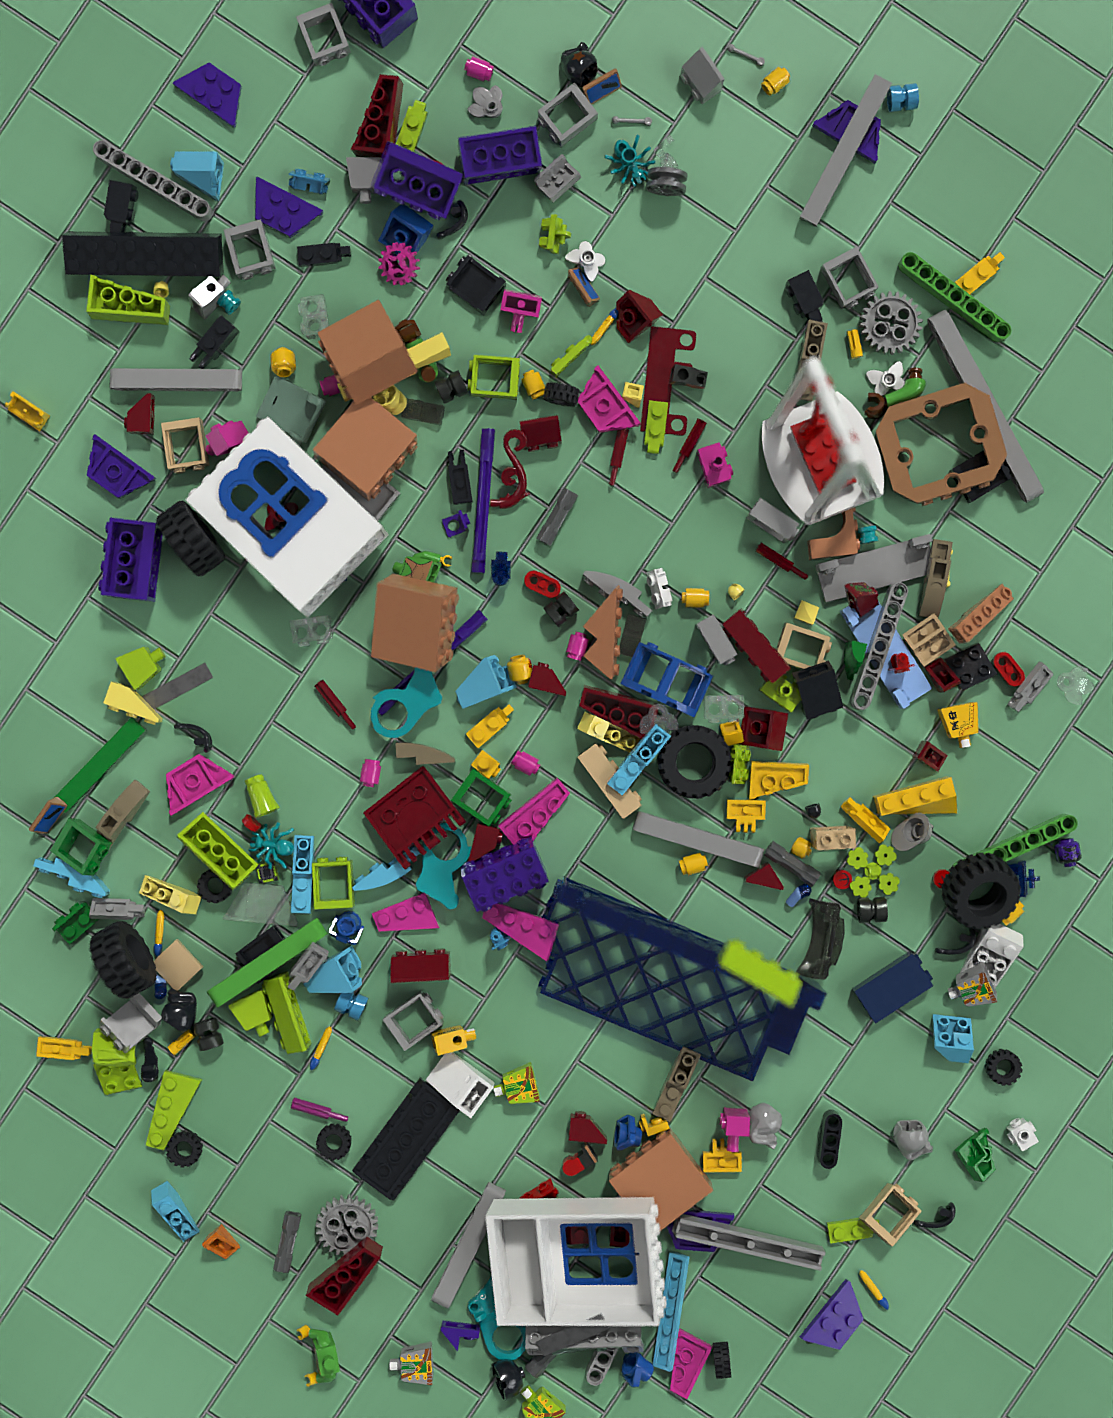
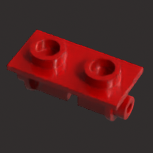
M893 654L891 656L892 668L888 669V671L894 670L895 674L910 671L909 667L915 665L909 664L907 654Z
M550 1178L540 1183L531 1191L524 1193L518 1199L556 1198L559 1191L554 1187Z

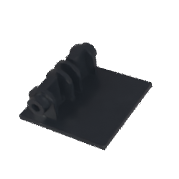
M979 643L945 659L949 668L960 679L961 683L957 687L959 690L962 689V691L998 675Z

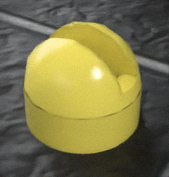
M164 281L156 282L153 287V294L162 298L169 295L168 284Z
M735 583L728 588V594L733 600L739 598L745 591L741 585Z

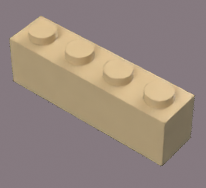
M595 743L577 757L624 819L642 806L639 802L642 799L636 791L631 792L629 788L622 796L607 784L619 767L613 759L609 762L605 756L608 754L601 744L597 746Z

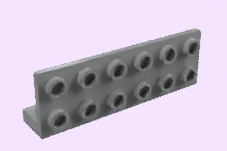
M931 534L815 565L825 602L847 597L844 587L847 583L865 582L869 587L877 589L927 575L931 550L929 542L933 541Z
M526 1326V1351L529 1355H543L536 1341L571 1326ZM609 1326V1329L562 1349L622 1347L624 1353L644 1352L641 1326Z

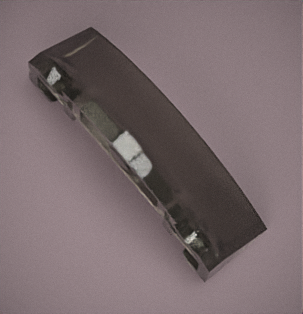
M810 898L809 903L813 915L812 938L807 954L796 970V974L812 979L825 980L829 976V968L832 965H836L841 954L845 932L844 919L840 918L841 907L838 903Z

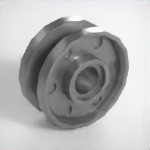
M672 167L648 169L647 177L651 180L647 182L646 190L664 196L683 195L686 193V186L683 182L687 181L688 174L681 169Z

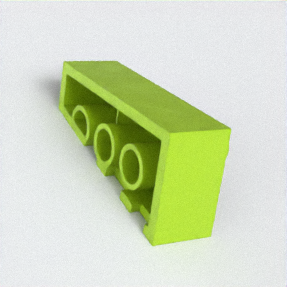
M90 275L86 312L92 319L168 325L170 305L165 298L143 291L140 292L131 287L122 286L113 281L103 280L97 276Z

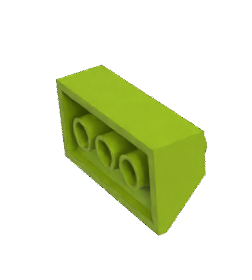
M204 812L176 836L232 890L242 884L259 865Z
M729 938L717 957L719 964L792 1007L802 983L798 979L799 975L790 969L787 972L780 968L781 964L773 959L765 960L762 958L764 954L754 948L752 951L745 948L746 944L741 940L735 938L733 941Z
M288 971L266 978L263 981L262 989L264 994L269 997L268 1007L271 1014L274 1013L276 1019L274 1025L276 1031H280L282 1037L280 1039L281 1047L283 1050L286 1049L287 1054L306 1051L312 1043L295 991L288 988V981L290 979Z

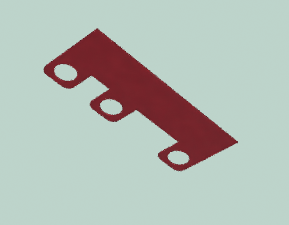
M651 326L640 431L646 432L650 400L668 402L665 434L684 435L686 433V416L669 414L672 384H669L671 369L675 364L693 368L690 363L674 361L676 349L693 350L695 348L696 333L694 331ZM683 334L691 335L692 343L689 346L681 344L680 338ZM674 419L682 420L683 428L680 431L672 429L671 423Z

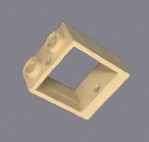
M192 418L161 423L167 468L170 471H174V474L186 472L185 469L193 468V471L204 470V466H209L202 419ZM197 429L202 460L175 464L171 433Z
M784 623L776 650L788 665L799 669L811 667L784 657L792 631L823 640L815 665L826 662L823 659L825 653L830 651L832 642L829 641L831 637Z
M848 825L810 827L811 847L816 850L856 848V833L853 827Z
M887 1183L859 1219L886 1244L893 1247L921 1213V1210L917 1207V1201L912 1197L907 1198L903 1194L904 1189L896 1183L895 1185ZM892 1193L909 1210L889 1233L872 1215L889 1194Z

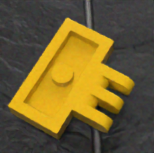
M727 799L726 819H736V832H740V825H743V832L747 833L748 825H751V833H755L756 820H765L766 801Z
M712 1139V1151H703V1172H742L741 1151L729 1152L727 1151V1146H724V1139H720V1146H717L716 1139Z

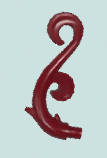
M519 429L509 430L503 437L505 452L513 466L506 467L501 473L502 483L506 486L515 484L516 480L511 478V476L516 475L518 477L517 489L512 495L507 493L504 498L490 499V507H499L500 509L511 508L530 495L529 492H525L527 489V478L524 468L509 447V440L511 438L519 440L518 446L514 447L515 451H520L526 446L527 437Z

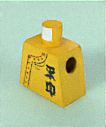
M977 702L937 709L947 737H958L960 748L971 746L969 735L978 733Z
M459 1025L431 1032L434 1051L439 1056L467 1048L466 1042L476 1039L475 1029L464 1030ZM455 1036H459L456 1041H453Z

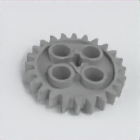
M889 291L886 297L882 292L880 299L874 296L873 302L869 301L867 303L869 308L862 310L866 315L860 316V319L865 321L859 325V327L865 328L861 335L867 334L864 341H871L870 348L876 345V352L882 348L883 354L890 350L891 355H893L895 349H897L900 354L903 351L902 347L908 350L910 348L908 343L914 345L915 340L913 338L920 337L916 331H921L923 328L918 325L923 321V319L918 318L922 312L915 311L918 304L912 306V298L908 301L905 300L907 294H904L901 298L898 291L894 296ZM879 308H886L888 315H881ZM898 312H904L907 316V319H900L898 316ZM890 319L892 320V323L894 324L892 327L890 326V323L888 322ZM877 326L884 329L883 335H879L876 332L875 328ZM894 331H901L903 334V338H897L894 334Z
M348 1194L347 1199H344L343 1195H340V1200L333 1197L332 1204L327 1201L326 1208L321 1207L322 1214L317 1215L318 1221H316V1227H318L316 1234H320L319 1241L324 1240L323 1247L330 1245L329 1252L336 1249V1255L340 1251H343L345 1255L364 1238L369 1237L374 1240L373 1237L377 1236L378 1223L376 1222H378V1216H374L375 1209L370 1210L371 1203L365 1205V1199L359 1202L357 1195L353 1200L350 1194ZM354 1211L356 1214L349 1215L347 1212ZM336 1219L339 1222L331 1223L330 1220ZM362 1227L364 1230L358 1231L356 1228ZM344 1235V1236H346L347 1238H346V1239H340L339 1236Z

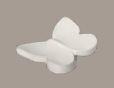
M587 241L582 242L579 249H574L565 256V260L581 264L590 282H593L596 278L598 267H602L605 264V257L600 253H595L592 250L591 244Z
M900 361L893 364L888 371L871 370L866 372L869 382L872 385H876L874 392L881 396L886 394L891 388L894 390L902 388L905 382L901 378L903 366Z

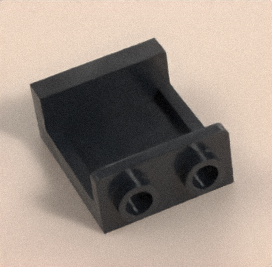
M468 254L459 260L457 270L455 272L452 271L448 275L446 287L484 316L505 288L506 280L502 277L498 278L474 260L472 255Z
M984 450L949 472L961 474L987 466L988 463ZM1002 464L994 480L990 482V486L981 489L978 486L971 487V492L963 494L968 504L1011 479L1010 468L1006 464Z
M829 661L792 673L802 703L801 709L807 720L843 708L835 671Z
M274 924L236 952V960L243 967L284 940L285 937L276 924ZM285 962L284 964H282L281 966H279L278 968H276L275 970H273L272 972H270L269 974H267L265 977H263L262 979H260V980L257 981L256 983H257V984L261 983L264 979H266V978H267L268 976H270L272 973H274L275 971H277L279 968H281V967H282L283 965H285L287 962Z

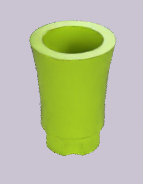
M262 774L245 780L255 818L265 816L280 809Z

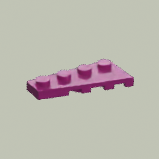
M557 777L498 824V827L513 845L519 840L531 836L534 841L537 834L548 823L550 817L558 810L570 792Z
M499 903L492 905L490 910L483 912V919L545 961L549 960L559 928L558 923Z

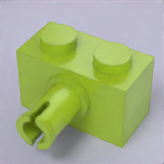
M782 675L773 684L770 681H765L758 691L792 713L801 700L797 684L795 682L789 683L786 680V675Z

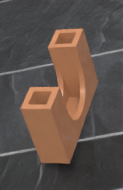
M856 507L841 512L843 525L837 535L807 541L809 560L858 554L857 550H860L859 538L856 539L855 531H858L857 520H854L853 517Z

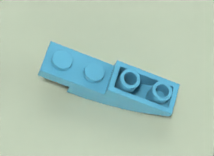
M655 724L624 759L607 784L623 796L643 769L649 765L669 740L671 735Z
M294 836L292 914H311L314 836Z
M412 846L409 848L415 856L420 854L417 847ZM406 854L405 856L407 857V859L411 861L409 856ZM396 858L388 863L390 865L389 868L384 862L381 865L377 862L369 869L371 873L366 877L362 874L354 880L355 885L352 888L354 891L377 888L397 880L413 868L410 866L405 870Z
M41 857L35 859L33 866L39 868L38 871L47 874L53 872L62 879H68L69 877L68 885L72 886L75 891H89L92 896L102 898L110 893L108 887L97 875H82L59 857H56L55 862Z

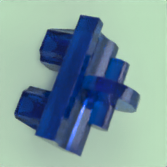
M497 551L496 560H491L492 580L497 586H504L511 579V561L507 560L508 552Z
M1026 860L1008 865L1015 875H1019L1020 897L1028 895L1027 881H1029V888H1035V881H1040V876H1034V869H1028L1029 876H1027Z

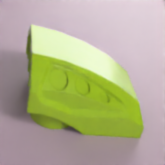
M99 1028L94 1031L92 1056L96 1066L121 1067L136 1064V1045L125 1054L122 1050L119 1051L113 1045V1040L109 1036L106 1037Z

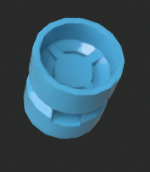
M916 83L905 84L903 88L900 85L890 86L887 92L889 112L901 111L902 108H905V110L918 108L919 92Z
M354 991L351 993H341L334 1010L341 1014L347 1012L348 1017L359 1021L368 997L361 994L354 995Z

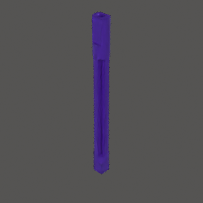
M491 428L482 429L476 526L471 571L475 573H485L487 528L495 429Z
M480 610L455 631V639L451 650L457 648L488 620ZM415 669L393 689H406L414 675ZM398 700L386 701L381 705L379 714L383 716Z

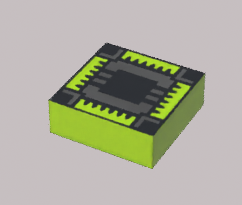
M275 861L271 862L272 869H268L267 863L259 864L256 867L259 884L279 880Z

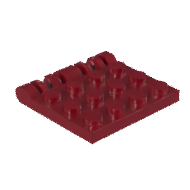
M424 765L363 812L405 870L411 866V863L403 854L404 852L413 862L417 861V857L409 849L414 844L418 851L424 855L427 852L419 842L421 839L431 850L441 842L433 831L435 828L444 839L448 836L447 832L440 826L442 822L446 821L449 828L453 831L457 827L449 818L450 816L453 817L459 826L466 823V820Z

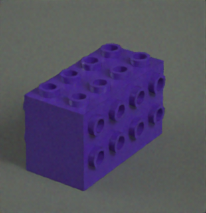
M532 836L521 839L514 845H507L498 851L485 854L475 861H468L461 866L463 882L477 912L488 911L492 908V905L497 903L505 904L510 901V898L516 895L518 897L524 896L528 893V890L543 888L549 882L546 869Z

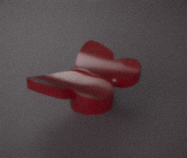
M289 502L283 507L292 516H296L298 512V505L296 503ZM268 505L267 511L270 515L266 518L265 529L269 531L275 529L280 524L287 525L286 520Z

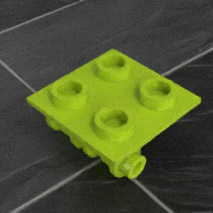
M734 744L733 748H731V756L734 758L731 762H734V765H731L733 769L729 772L728 779H730L732 784H746L749 777L747 764L751 758V751L749 746Z
M93 1064L105 1095L142 1087L135 1065L105 1067Z

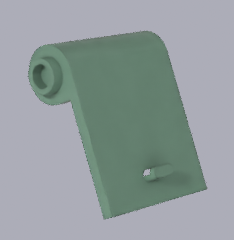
M275 375L256 417L261 420L269 417L281 430L289 433L294 442L301 445L302 442L307 443L326 401Z

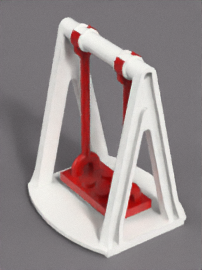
M816 357L806 361L771 417L763 421L762 446L767 469L781 498L806 525H811L881 497L884 490V474L877 444L864 418L848 399L838 391H834L833 383L830 377L826 375L819 358ZM810 386L815 400L794 408L806 388Z

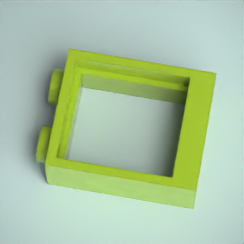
M474 355L473 360L469 362V372H472V379H468V391H471V396L517 400L520 358ZM479 363L511 366L510 392L477 390Z
M336 857V861H328V858H317V862L312 863L314 910L354 907L352 860H347V857ZM347 866L348 898L321 899L319 867Z

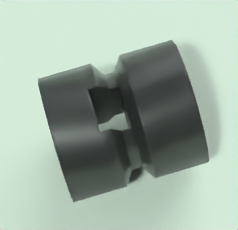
M459 370L450 373L448 378L441 377L434 381L444 404L454 400V396L461 397L468 394Z
M565 592L556 597V602H550L543 608L558 627L567 621V616L572 617L579 611ZM559 607L563 610L560 614L557 612Z
M874 897L872 901L869 898H858L857 917L859 923H870L871 920L887 922L888 907L886 898Z
M217 1017L205 1019L192 1025L195 1035L199 1036L197 1043L200 1051L209 1050L224 1044L222 1034L217 1031L219 1029ZM205 1031H212V1033L204 1035Z

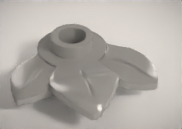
M496 85L490 90L483 87L475 88L473 90L475 103L467 108L469 113L477 118L484 116L490 118L499 117L503 109L501 89Z

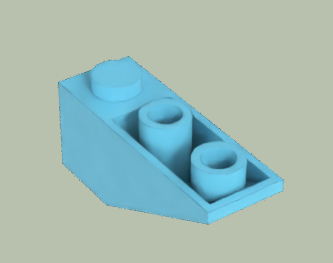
M168 1181L151 1190L152 1206L182 1241L200 1232L179 1194Z

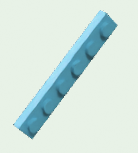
M673 1251L669 1253L665 1289L663 1292V1296H666V1309H664V1318L660 1319L653 1359L654 1367L668 1372L672 1371L674 1366L690 1256Z

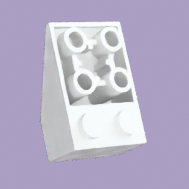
M995 924L991 925V928L987 929L982 927L960 973L984 962L996 988L1023 949V935L1001 924L997 926Z
M454 1052L444 1054L426 1079L450 1103L470 1118H472L494 1088L495 1083Z

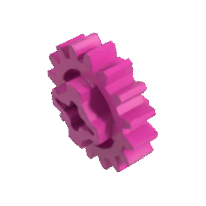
M397 242L392 243V246H386L387 251H381L383 258H379L378 261L382 262V265L378 268L384 270L381 276L387 275V282L393 280V285H398L399 283L400 285H406V282H412L411 277H417L415 270H419L420 267L416 266V263L420 259H415L414 256L417 252H411L412 246L405 248V243L398 244ZM395 251H401L398 255L393 254ZM400 273L405 274L403 277H398L397 275Z

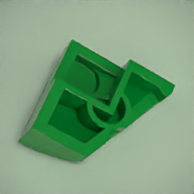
M857 641L846 642L844 665L848 680H854V675L858 673L863 663L867 647L865 643Z
M987 1128L979 1130L954 1150L973 1180L984 1182L996 1170L992 1159V1146H988L986 1134H989V1130Z

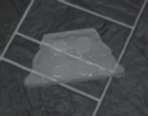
M245 882L223 916V920L289 926L298 925L295 914L291 913V904L282 885Z

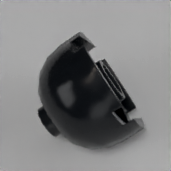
M508 1359L499 1360L491 1364L493 1376L495 1375L497 1380L495 1383L502 1399L507 1401L517 1396L522 1390L523 1379L525 1378L523 1368H518L514 1361Z

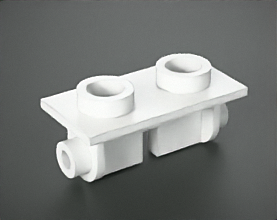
M660 568L646 572V580L651 589V600L655 605V609L671 606V601L673 600L670 589L662 588V586L668 585L665 571Z

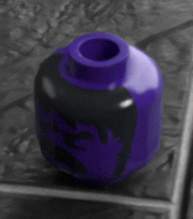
M1073 838L1060 839L1054 846L1057 862L1064 864L1065 867L1075 866L1076 862L1082 858L1080 844L1074 841Z

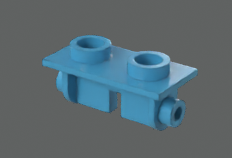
M295 169V171L289 173L290 176H293V178L289 179V186H292L294 189L306 191L307 184H310L309 192L323 194L328 191V185H325V183L330 181V178H326L325 174L315 172L314 175L307 174L306 170Z
M494 927L490 934L493 942L491 949L497 948V950L506 947L510 936H505L504 932Z

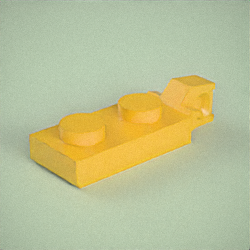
M1001 252L992 259L988 255L954 283L968 294L973 293L997 273L996 271L1000 269L997 264L1005 257Z
M509 704L503 710L499 707L494 709L468 731L466 735L479 748L510 720L507 716L514 711L513 707Z
M851 797L845 800L841 808L879 844L884 841L890 828L864 804L856 803Z
M45 1036L38 1037L37 1057L75 1060L80 1059L81 1055L89 1056L92 1054V1046L82 1045V1041Z

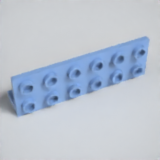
M880 603L861 618L856 610L849 605L839 611L857 641L867 644L866 652L882 607ZM883 623L881 630L884 633H888L889 625ZM895 630L880 678L898 708L904 709L910 705V702L930 691L932 687L899 633ZM877 641L875 649L879 652L883 650V644ZM893 654H907L909 664L915 665L909 667L910 671L896 674L894 670L888 671V669L892 668L891 656ZM871 659L870 662L873 665L874 669H876L877 662L874 659Z

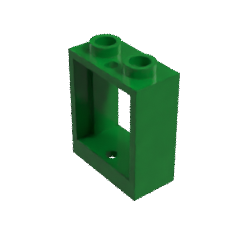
M473 768L451 801L487 826H490L491 823L496 824L501 816L498 814L502 807L506 809L512 799L509 798L511 793ZM476 777L504 796L489 819L461 801Z
M68 818L50 851L80 874L94 876L99 870L103 858L108 854L112 842L82 820ZM80 832L95 843L84 865L68 854Z

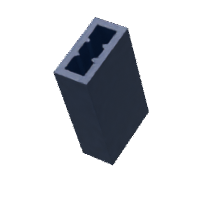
M910 951L852 988L875 1024L933 987L931 983L933 978L928 970L924 971L920 966L922 961L917 954L913 955Z

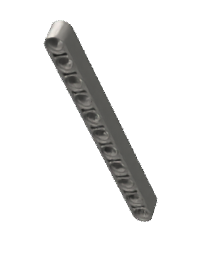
M942 310L927 319L928 326L959 384L967 383L990 395L1007 452V457L1003 464L1010 468L1011 480L1020 497L1027 503L1042 495L1044 490L951 316L946 310Z

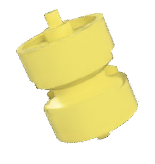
M394 385L373 396V399L392 415H398L403 412L407 404L405 395Z

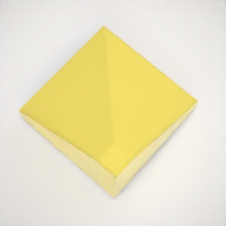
M625 382L622 398L633 406L640 408L644 386Z
M801 600L794 618L813 625L819 607Z

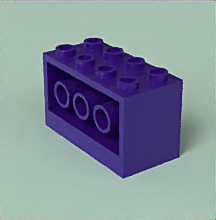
M343 0L348 13L358 18L357 22L363 30L367 29L371 34L369 36L376 45L380 44L382 48L386 47L418 19L416 6L412 0Z
M536 126L458 138V151L464 185L539 174L541 171L542 160Z
M387 141L371 186L374 188L373 191L381 196L386 197L389 194L392 196L391 199L402 205L405 202L410 203L409 207L421 213L424 209L428 211L427 215L440 220L441 217L446 219L463 174ZM400 171L401 177L395 181L393 174ZM418 179L419 185L413 188L412 181ZM435 187L437 192L431 196L429 191Z
M109 517V522L105 526V532L108 533L107 541H104L103 544L105 560L101 562L103 577L102 580L100 579L98 586L99 591H101L100 595L155 602L163 541L162 532L159 530L158 525L153 522Z

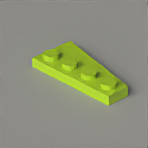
M168 1070L164 1071L145 1146L165 1150L202 1079Z

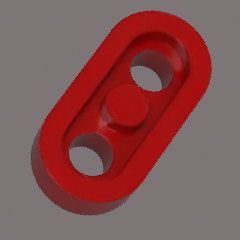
M535 570L525 575L524 582L527 588L548 598H555L560 594L561 586L557 580ZM532 577H536L538 579V582L536 584H532L530 582V579ZM553 585L555 591L549 592L548 586Z
M999 652L993 657V667L1009 686H1019L1023 683L1025 674L1009 653ZM1001 658L1005 661L1004 665L999 664ZM1012 673L1016 674L1014 681L1011 679Z

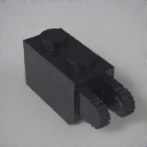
M109 180L104 216L107 220L111 221L110 232H125L126 225L130 226L131 221H134L135 210L133 208L134 202L138 200V190L133 184Z
M807 270L789 279L786 282L785 291L788 297H792L795 303L793 307L796 314H800L802 318L806 317L807 320L823 322L819 310L824 300L810 271Z
M220 315L196 344L198 347L189 359L195 362L204 351L207 355L199 364V368L204 369L212 359L216 360L239 333V330Z

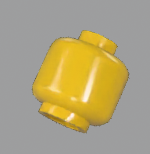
M281 347L272 352L270 359L271 370L274 374L284 378L294 373L296 370V360L293 351Z
M525 655L511 657L507 663L509 679L517 682V684L528 683L533 669L531 660L525 657Z

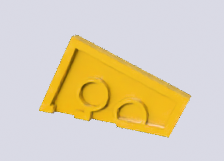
M751 761L749 800L762 795L773 794V792L808 784L809 764Z

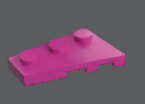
M425 893L372 913L379 932L439 928Z
M680 1328L670 1391L688 1399L713 1346Z

